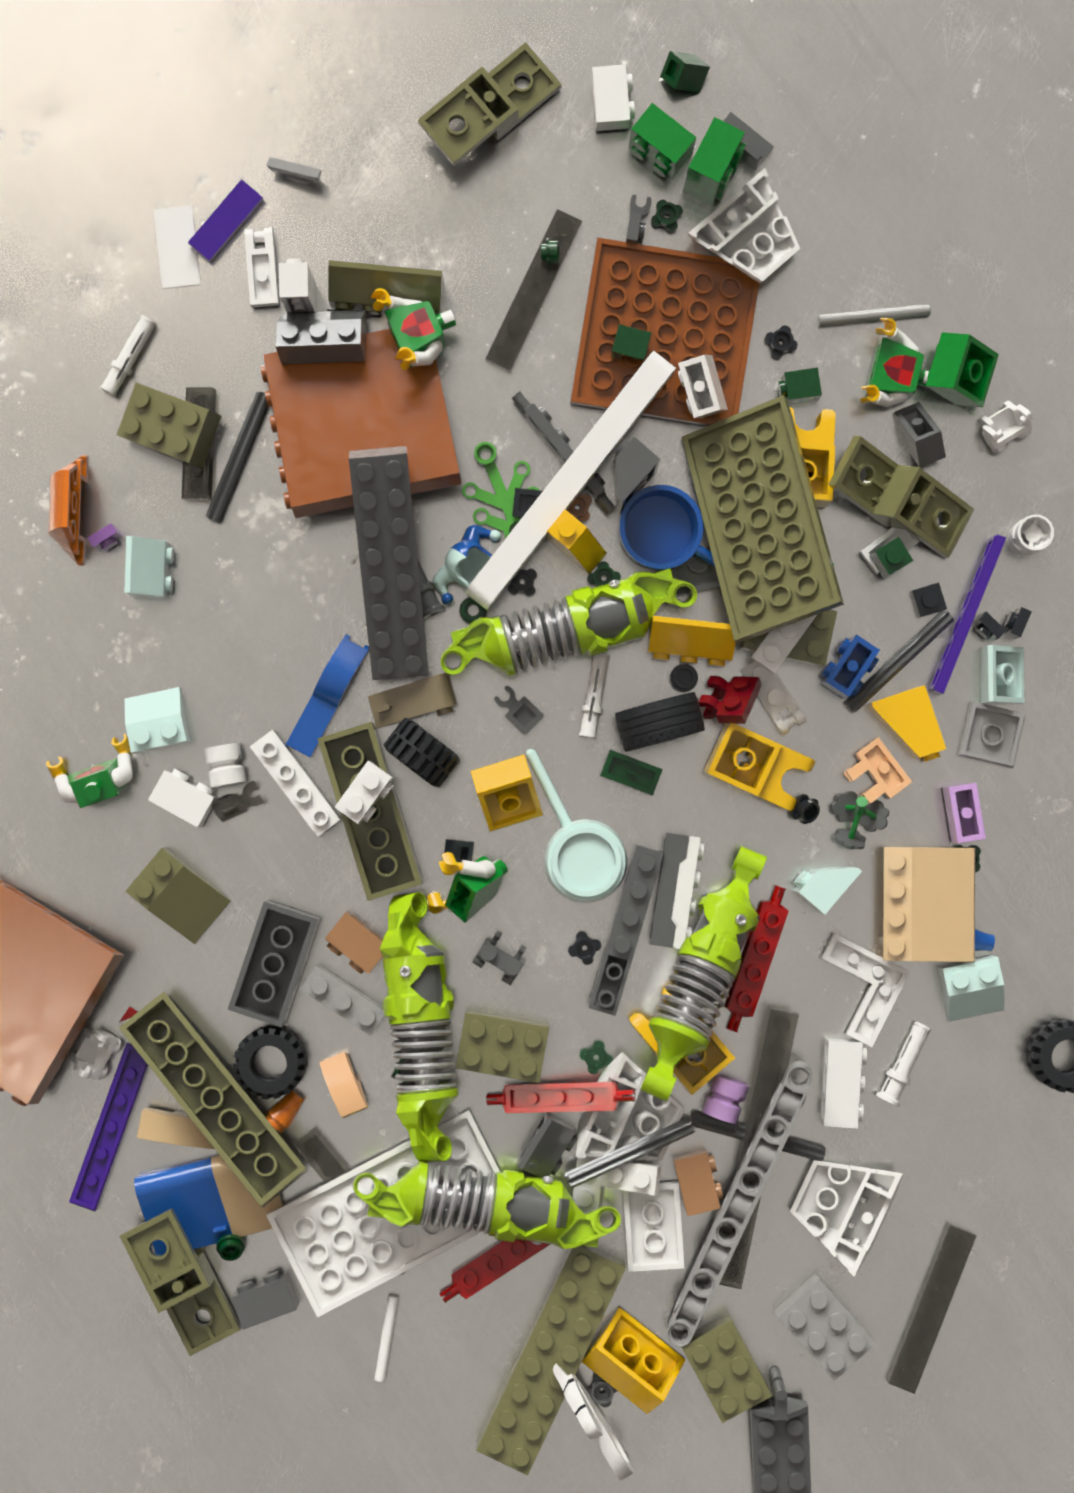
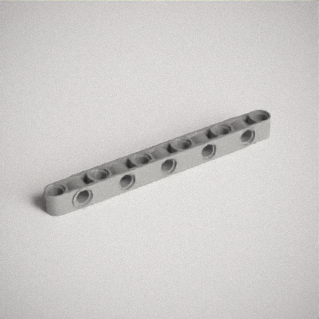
M803 1061L791 1063L781 1083L776 1088L678 1297L667 1329V1339L674 1346L684 1347L692 1340L803 1107L813 1080L810 1066ZM796 1070H802L808 1076L803 1082H795L791 1075ZM779 1122L782 1124L783 1130L779 1133H772L767 1128L769 1123ZM748 1173H755L758 1175L759 1181L755 1184H749L745 1182L743 1177ZM724 1224H731L735 1231L727 1235L721 1232L720 1227ZM700 1275H707L712 1281L707 1285H702L698 1283L696 1278ZM681 1325L688 1332L684 1335H678L673 1331V1328Z

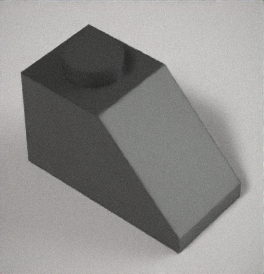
M920 402L894 412L908 451L919 467L932 464L946 457L942 432Z

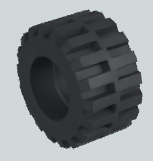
M403 718L383 744L386 751L434 787L440 788L460 761L456 753L409 718Z
M1067 1019L1048 1021V1025L1042 1024L1038 1027L1040 1030L1038 1034L1033 1033L1030 1037L1034 1040L1032 1044L1028 1043L1027 1050L1030 1051V1055H1027V1062L1032 1065L1029 1068L1032 1073L1036 1074V1078L1046 1086L1059 1092L1065 1093L1068 1091L1074 1093V1067L1068 1071L1060 1072L1055 1069L1052 1063V1053L1056 1045L1067 1039L1074 1041V1021Z
M268 1025L254 1030L240 1042L234 1054L233 1070L236 1069L237 1074L235 1077L237 1081H241L243 1084L241 1087L245 1091L248 1089L251 1092L250 1095L254 1097L261 1096L262 1099L266 1100L273 1097L277 1099L282 1095L290 1093L299 1084L307 1067V1052L302 1047L303 1042L300 1038L297 1039L294 1036L295 1033L293 1031H287L285 1027ZM264 1046H274L285 1055L287 1062L286 1070L277 1078L265 1077L256 1068L255 1055Z

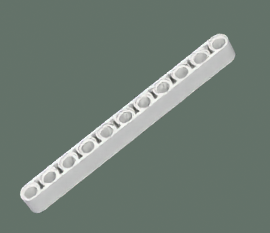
M655 351L649 355L471 582L465 594L486 610L493 605L547 536V530L565 509L567 510L667 383L675 372L676 367Z

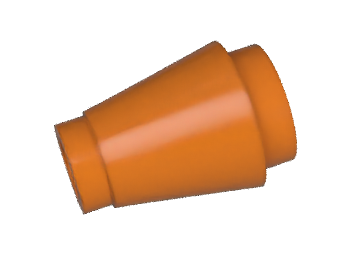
M291 1091L267 1111L268 1115L266 1118L276 1130L282 1133L285 1128L289 1129L301 1104L305 1100L294 1091Z

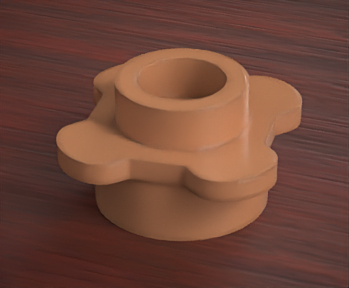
M579 494L567 511L582 522L587 521L590 517L588 508L592 503L591 496ZM576 504H579V505H580V508H579V509H575L574 506H575Z

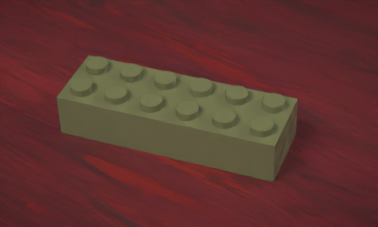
M373 722L317 738L337 803L367 761H371L390 775ZM394 786L385 799L380 797L374 804L377 810L368 822L363 820L361 824H357L340 812L367 901L423 884Z

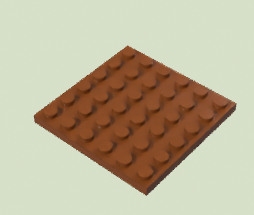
M597 237L570 404L608 409L649 355L655 351L676 367V370L641 415L709 426L738 414L759 282L753 280L721 257ZM619 324L651 332L644 360L623 355L621 360L611 357ZM702 355H712L728 410L704 418H694L687 407L686 398L688 396L685 387L682 386L678 372L680 368L678 363Z

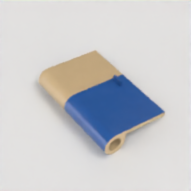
M220 1155L134 1178L135 1192L145 1222L173 1208L193 1249L216 1244L225 1235L233 1234L243 1237L273 1229L266 1215L283 1206L281 1196L278 1195L264 1208L261 1207ZM155 1240L152 1242L157 1255L166 1253L167 1247L163 1241Z

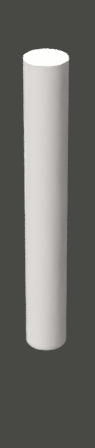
M388 1295L374 1377V1380L378 1382H385L399 1301V1296Z

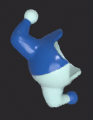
M470 525L466 528L461 541L449 549L445 558V564L437 571L432 581L442 596L441 601L443 604L448 605L453 601L452 594L448 593L447 590L448 583L457 582L461 586L468 588L493 556L480 545V539L490 538L491 541L498 542L501 539L499 531H490L478 525Z

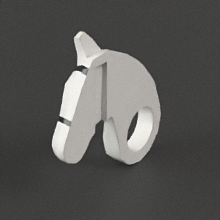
M556 1363L553 1366L554 1375L587 1436L590 1439H596L608 1464L620 1480L633 1474L634 1470L625 1450L592 1397L574 1374L568 1375Z

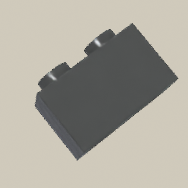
M279 1271L264 1276V1281L253 1285V1282L249 1281L236 1287L237 1291L234 1292L231 1299L243 1330L297 1310L299 1302L288 1272L280 1275Z

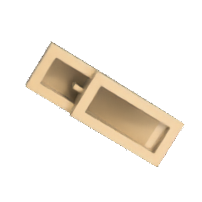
M148 1107L142 1110L137 1138L181 1146L215 1149L187 1113L169 1112Z

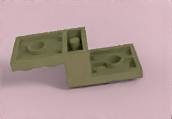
M525 42L489 73L483 66L480 67L422 115L417 122L452 165L455 166L491 135L499 140L561 88V83ZM525 76L530 80V85L525 89H520L514 84L516 78ZM453 119H461L465 122V127L462 131L455 132L450 129V122Z
M853 436L828 484L882 525L907 530L936 553L947 558L950 557L974 511V508L920 467L898 465L861 436ZM865 467L867 476L862 482L860 472ZM942 513L943 522L938 526L937 517Z
M173 1208L120 1235L157 1312L160 1313L167 1310L189 1356L241 1330L242 1327L204 1252L196 1255ZM155 1240L163 1241L167 1247L166 1253L163 1255L155 1254L151 1248L152 1242ZM202 1309L209 1312L211 1317L209 1323L201 1324L196 1320L195 1314L198 1310Z

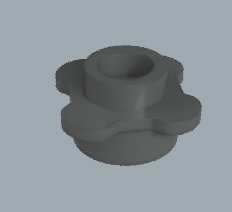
M596 1374L593 1376V1383L587 1389V1392L597 1404L604 1408L609 1407L617 1390ZM603 1388L605 1391L600 1393L599 1390Z

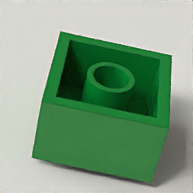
M651 103L631 128L629 147H631L630 151L638 159L644 160L645 158L649 161L657 174L662 177L667 175L670 179H673L693 154L697 137L655 104Z
M942 332L939 343L936 346V353L928 373L926 386L955 405L983 407L999 354L970 334Z

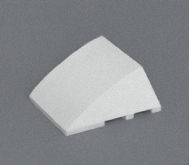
M765 168L687 234V236L759 283H762L800 249L787 217L782 215L777 203L778 196L776 192H772L768 183V174Z
M621 1052L601 1072L597 1082H616L619 1090L634 1089L636 1095H625V1097H636L635 1102H619L617 1111H584L579 1122L576 1157L586 1158L606 1155L680 1121L685 1109L671 1096H669L666 1102L641 1091L640 1088L646 1073ZM669 1145L636 1160L662 1161Z
M814 1160L790 1212L855 1277L870 1252L890 1210L903 1173Z

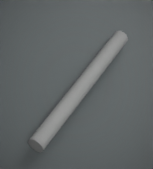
M927 304L818 315L819 326L880 321V318L900 319L930 316L931 309L930 305Z

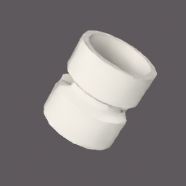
M1030 515L1012 527L1009 541L1016 552L1022 555H1032L1051 544L1054 537V528L1046 517Z
M240 743L204 749L206 765L212 768L208 772L210 788L247 782L244 766L239 765V761L242 759Z

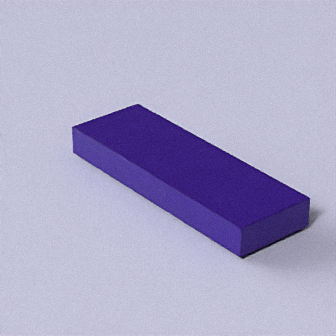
M241 179L188 241V244L206 260L211 262L263 201V197Z

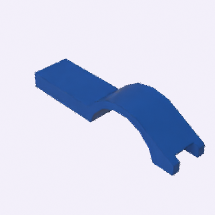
M345 634L323 670L308 704L286 742V745L310 758L319 744L317 738L323 737L339 707L346 688L369 652V646L360 647L349 641L351 636Z

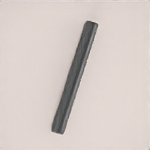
M257 391L209 505L206 517L211 521L218 523L221 521L268 408L264 392Z
M946 610L941 611L869 678L855 696L851 695L845 701L846 707L853 713L857 712L954 621L952 615Z
M693 1111L689 1118L696 1128L747 1142H752L758 1129L740 1123H728ZM788 1137L782 1151L812 1160L823 1161L826 1148Z
M685 1118L565 1173L568 1186L575 1188L689 1136L695 1132L694 1123L691 1119Z

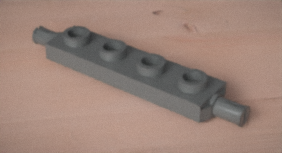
M521 391L516 393L511 399L565 463L574 452L567 444L570 441L568 436L561 428L555 430L550 424L551 416L542 406L538 409L534 403L530 404ZM596 472L585 488L593 496L594 501L598 502L608 515L616 506L606 496L603 487L606 483Z

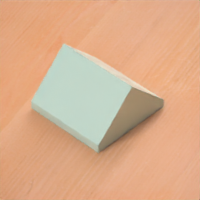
M987 645L980 648L981 703H1025L1024 647Z

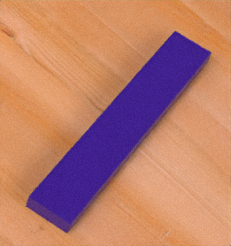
M997 534L989 539L929 690L931 693L939 696L945 692L1006 540L1003 536Z
M126 1042L69 1203L94 1212L98 1209L149 1067L130 1042Z

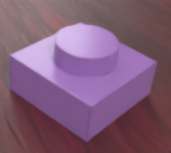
M110 523L87 538L95 549H103L105 551L118 543L116 539L122 535L118 528Z

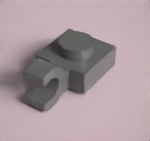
M632 195L626 242L637 244V240H643L646 223L640 221L641 217L651 208V197H647L645 206L639 207L635 203L636 195Z

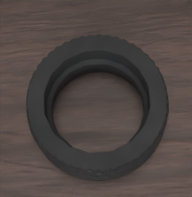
M695 692L658 700L615 713L619 736L625 752L705 731L702 712L700 711V705L698 704Z

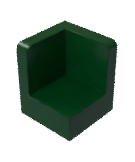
M670 51L660 77L676 90L700 92L710 66L695 54Z
M619 324L611 357L621 360L623 355L644 360L651 332Z

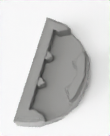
M269 157L266 165L274 173L276 171L287 174V179L305 184L312 183V180L315 183L319 182L322 173L321 169L273 157Z

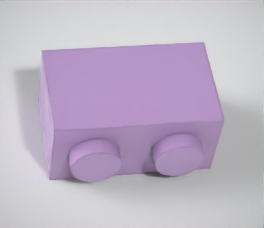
M977 783L942 788L951 842L963 843L986 839Z

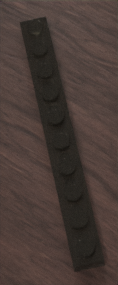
M770 1008L737 1171L779 1083H781L788 1068L799 1013ZM776 1121L769 1123L767 1126L768 1130L772 1133L775 1131ZM748 1173L743 1177L745 1182L749 1184H755L759 1181V1177L755 1173ZM760 1198L719 1285L742 1289ZM725 1224L724 1234L734 1233L735 1228L731 1224Z

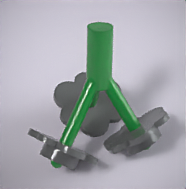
M853 791L837 795V802L833 803L832 812L838 815L840 822L848 820L853 823L851 828L847 830L839 829L834 839L847 849H863L866 837L860 835L857 830L858 824L860 823L862 826L867 827L869 832H875L876 829L883 830L888 824L889 810L884 808V804L879 800H875L871 805H867V798L864 796L858 797Z

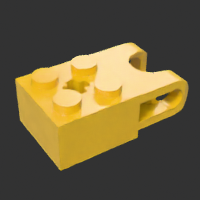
M790 407L817 507L826 508L833 501V488L828 484L834 474L835 412L824 409L816 419L815 429L806 431L800 429L795 423L794 410Z
M725 723L703 771L782 808L793 811L797 800L783 790L781 785L782 776L786 771L793 768L810 772L816 762L803 754L740 725ZM747 751L745 755L749 757L748 761H742L738 765L737 755Z
M663 988L662 995H671L666 991L665 988ZM633 1014L629 1017L630 1024L657 1055V1042L648 1025L650 1021L642 1014ZM698 1017L700 1021L706 1023L701 1017ZM713 1031V1036L709 1037L711 1041H709L708 1049L698 1055L700 1057L698 1062L696 1060L689 1061L687 1057H683L673 1068L674 1077L677 1078L689 1095L697 1092L735 1059L733 1054Z

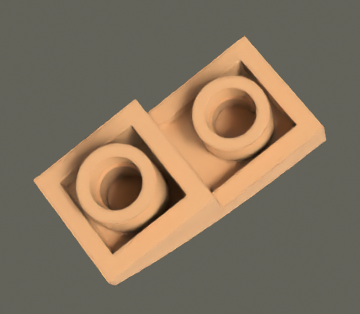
M340 1053L319 1063L341 1118H346L368 1108L361 1082L356 1080L347 1053Z

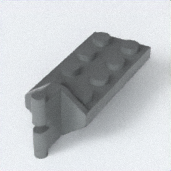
M772 1367L769 1370L772 1397L750 1408L754 1493H811L807 1401L787 1397L781 1371L778 1367Z

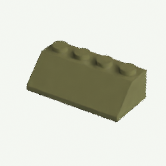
M329 260L328 301L330 306L335 307L337 311L361 309L366 310L369 315H378L379 311L373 308V304L377 299H372L371 295L376 289L382 288L389 293V296L422 302L428 301L431 303L435 315L442 313L444 294L442 271ZM384 307L381 311L385 312L387 309Z

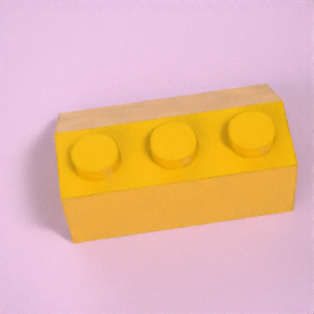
M653 616L649 629L647 654H653L652 659L669 661V657L673 656L681 657L680 662L697 664V659L709 660L708 665L725 667V662L730 663L733 659L736 642L734 641L730 624Z
M620 1307L592 1340L582 1360L584 1365L646 1414L664 1402L685 1362L682 1356Z

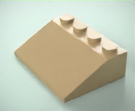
M884 847L883 961L975 962V848Z

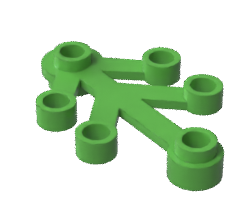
M482 442L474 450L475 460L485 467L496 495L478 488L473 482L466 483L462 488V493L467 500L477 499L503 510L507 521L489 515L485 508L476 509L473 513V520L479 526L488 525L503 531L505 538H507L522 519L512 517L515 488H521L524 479L530 474V466L525 461L517 462L514 465L513 478L508 490H506L495 464L497 457L496 448L489 442ZM484 450L491 453V457L487 460L480 457L481 452ZM520 465L527 467V472L523 475L517 472V467ZM534 486L527 488L530 490H539L537 487ZM467 487H474L476 493L473 496H468L465 493ZM479 512H484L487 518L485 521L480 522L476 519V515Z

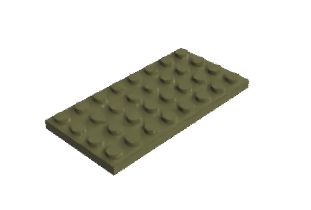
M782 395L682 436L734 641L741 643L844 605L788 399Z

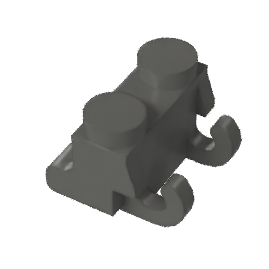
M497 931L492 941L486 938L472 963L482 968L485 962L481 958L509 974L510 976L504 974L501 980L511 986L525 963L521 956L525 952L526 947L521 945L515 957L495 946L502 935L500 931Z

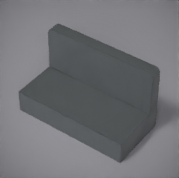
M730 112L724 119V122L745 132L742 142L746 143L741 160L756 171L773 150L774 146Z

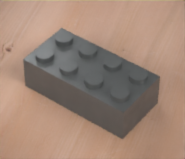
M269 900L264 901L228 1010L282 1028L286 1024L321 918Z

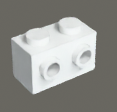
M626 65L592 67L596 131L629 129L630 119H635L634 101L629 102L628 91H633L632 74L626 73Z
M702 355L678 363L680 368L678 372L682 386L685 387L688 396L686 398L687 407L694 418H704L728 410L712 355Z
M367 761L335 808L357 824H361L363 820L368 822L377 810L374 804L380 797L385 799L394 785L390 783L393 777L371 761Z
M175 768L173 772L164 770L148 800L190 824L202 827L218 799L212 795L214 790L201 782L197 786L188 782L189 776Z

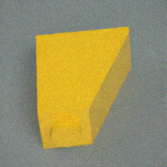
M566 509L547 530L546 540L587 574H590L607 554L590 530Z
M925 685L867 704L869 710L915 759L923 757L924 762L941 757L939 751L945 750L946 746Z

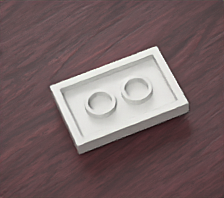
M679 1182L659 1183L658 1195L655 1196L623 1190L628 1272L683 1269L684 1253Z

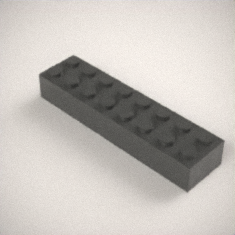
M406 446L349 451V467L372 680L429 675Z

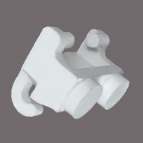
M1010 401L1002 404L1003 409L989 418L983 415L979 418L983 429L981 433L987 445L991 447L992 452H1002L1008 447L1007 443L1011 440L1030 435L1031 428H1033L1030 421L1032 415L1022 405L1015 406Z
M84 1028L82 1032L84 1038L77 1052L71 1053L69 1059L75 1064L73 1069L81 1077L101 1080L108 1071L106 1063L111 1054L114 1055L119 1051L121 1040L101 1029L97 1030L94 1028L92 1030Z

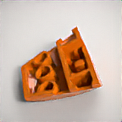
M81 455L78 459L56 471L50 477L48 534L78 566H84L85 538L79 535L81 483H87L88 455Z

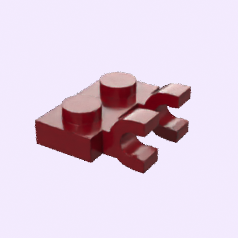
M710 676L707 685L715 689L712 695H701L698 702L700 707H706L703 713L704 719L717 717L719 723L745 724L762 686L760 678L733 676L731 682H727L720 676Z

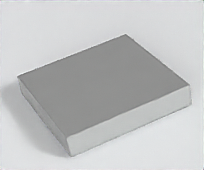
M970 701L957 756L1014 768L1026 714Z

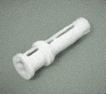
M914 1022L896 1063L892 1069L887 1070L886 1081L881 1091L877 1092L875 1096L899 1107L900 1102L898 1100L905 1085H909L911 1082L909 1081L911 1069L920 1054L931 1028L919 1022Z

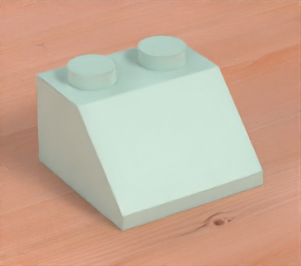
M126 536L124 593L133 598L168 599V592L173 590V577L169 576V565H173L174 549L170 548V544L167 541Z
M180 687L125 699V726L131 753H142L192 742Z
M851 866L810 869L807 872L804 870L794 880L793 883L796 887L792 891L818 913L825 915L862 871L857 867Z
M988 955L975 958V962H955L937 966L949 1022L1004 1010V981L997 956Z

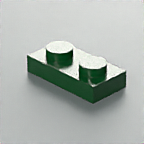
M610 750L600 776L653 796L663 769Z

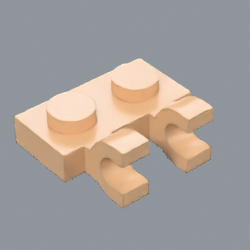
M879 737L854 755L859 762L842 773L848 782H851L864 772H868L876 784L859 796L866 797L869 804L883 793L887 799H891L912 783L911 779Z

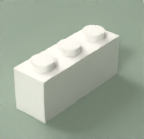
M292 258L287 259L286 263H279V298L286 312L316 311V282L308 263L303 262L302 259Z
M825 1038L820 1123L823 1126L858 1129V1121H863L864 1108L863 1104H859L860 1093L865 1091V1076H861V1066L866 1065L867 1049L863 1048V1043L859 1040Z

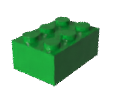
M714 117L688 167L683 192L710 206H713L716 198L722 200L728 188L730 176H734L741 162L743 150L746 146V143L742 142L745 132Z

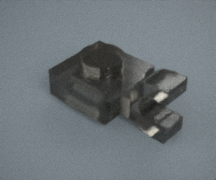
M253 780L246 784L241 795L238 793L226 794L220 797L218 802L211 804L216 816L222 822L247 812V808L250 806H258L265 803L261 795L251 797V793L259 789L256 781Z

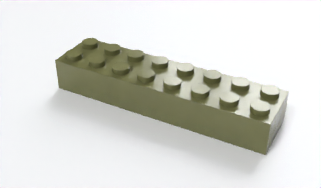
M162 992L119 1027L121 1032L261 1207L264 1208L308 1171L165 992Z
M580 1245L576 1248L568 1249L477 1440V1452L528 1476L565 1398L564 1392L554 1375L553 1366L557 1363L568 1375H576L626 1269L625 1261L596 1247Z

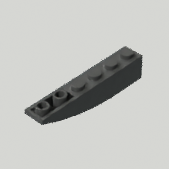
M635 844L588 1008L616 1016L664 855L662 851Z

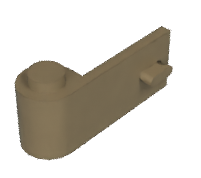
M447 673L431 676L368 696L376 728L401 722L403 718L410 719L432 712H437V716H443L453 713V707L458 705L450 676Z

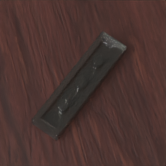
M186 387L185 401L215 412L216 389L213 387ZM214 439L203 468L183 461L181 499L212 500Z

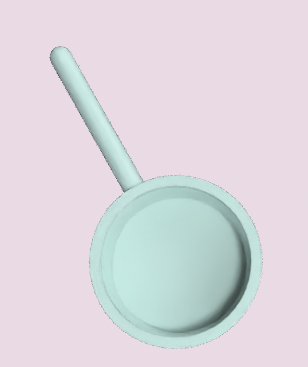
M528 749L526 757L562 826L551 837L545 850L544 867L550 884L560 895L574 902L593 903L607 898L618 889L626 875L628 858L623 841L612 828L599 821L582 819L572 822L537 752L534 749Z

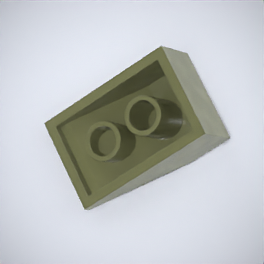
M168 847L161 848L125 891L144 908L193 944H196L231 902L230 899Z

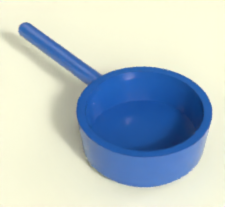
M653 485L638 491L628 500L621 514L619 535L625 551L634 561L649 568L669 569L683 564L693 555H696L715 567L711 551L700 545L703 536L701 512L695 501L687 493L669 485Z

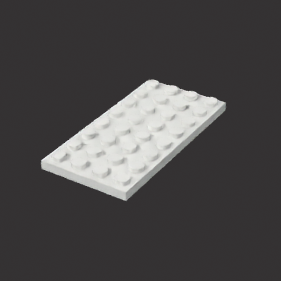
M469 1109L438 1125L439 1130L450 1139L452 1144V1153L447 1161L428 1162V1164L431 1163L433 1165V1176L435 1166L439 1164L441 1167L438 1184L443 1185L445 1168L448 1165L451 1167L449 1186H454L455 1173L458 1167L462 1169L460 1187L462 1181L466 1178V1172L469 1168L472 1170V1177L475 1178L479 1170L483 1172V1176H487L490 1171L495 1172V1174L500 1172ZM410 1140L266 1215L317 1318L477 1234L473 1226L466 1232L463 1228V1223L456 1231L452 1226V1222L447 1229H444L441 1221L434 1228L431 1223V1217L429 1223L425 1226L419 1224L418 1226L408 1225L401 1227L389 1222L385 1218L367 1216L369 1205L354 1193V1179L362 1173H370L387 1187L395 1184L419 1163L412 1151ZM368 1177L362 1178L358 1183V1190L362 1194H369L374 1189V1183Z

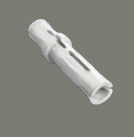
M141 315L139 322L128 338L117 360L112 361V368L100 386L103 391L116 397L126 376H130L133 372L131 368L156 327L157 324L154 321Z
M606 654L595 655L592 659L585 705L581 706V711H583L579 733L581 737L593 739L597 737L600 714H603L604 710L601 708L610 659V656ZM598 670H600V671H599V677H598V683H597L596 693H594V691H595V686H596V680H597ZM593 699H595V701H594V706H593V711H592L591 722H589V721H590L591 710H592Z

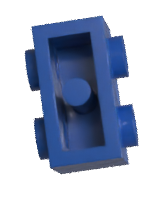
M857 634L851 637L850 640L845 638L837 649L840 656L836 662L830 661L821 675L825 678L821 684L844 699L850 697V695L855 696L863 685V682L860 680L865 672L870 673L879 661L876 656L880 649Z

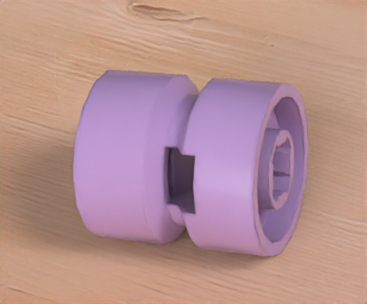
M716 1074L710 1086L713 1094L707 1096L702 1112L716 1119L737 1124L742 1110L739 1102L745 1101L749 1086L735 1079Z

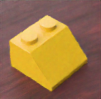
M525 755L471 771L490 832L543 815Z

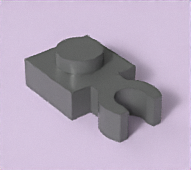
M506 686L504 689L510 694L509 700L501 701L497 696L494 700L499 706L510 709L505 717L521 733L526 735L544 714L525 696L518 701L515 698L514 690Z

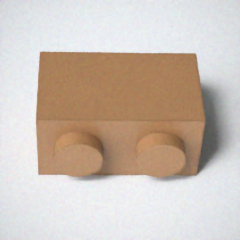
M349 911L341 917L325 937L329 942L327 947L338 956L342 953L351 960L348 964L360 974L364 971L369 974L383 957L380 951L383 939Z
M701 1149L673 1156L687 1216L720 1209L719 1200L724 1198L720 1182L714 1183L712 1173L717 1172L713 1155L708 1156L706 1150Z

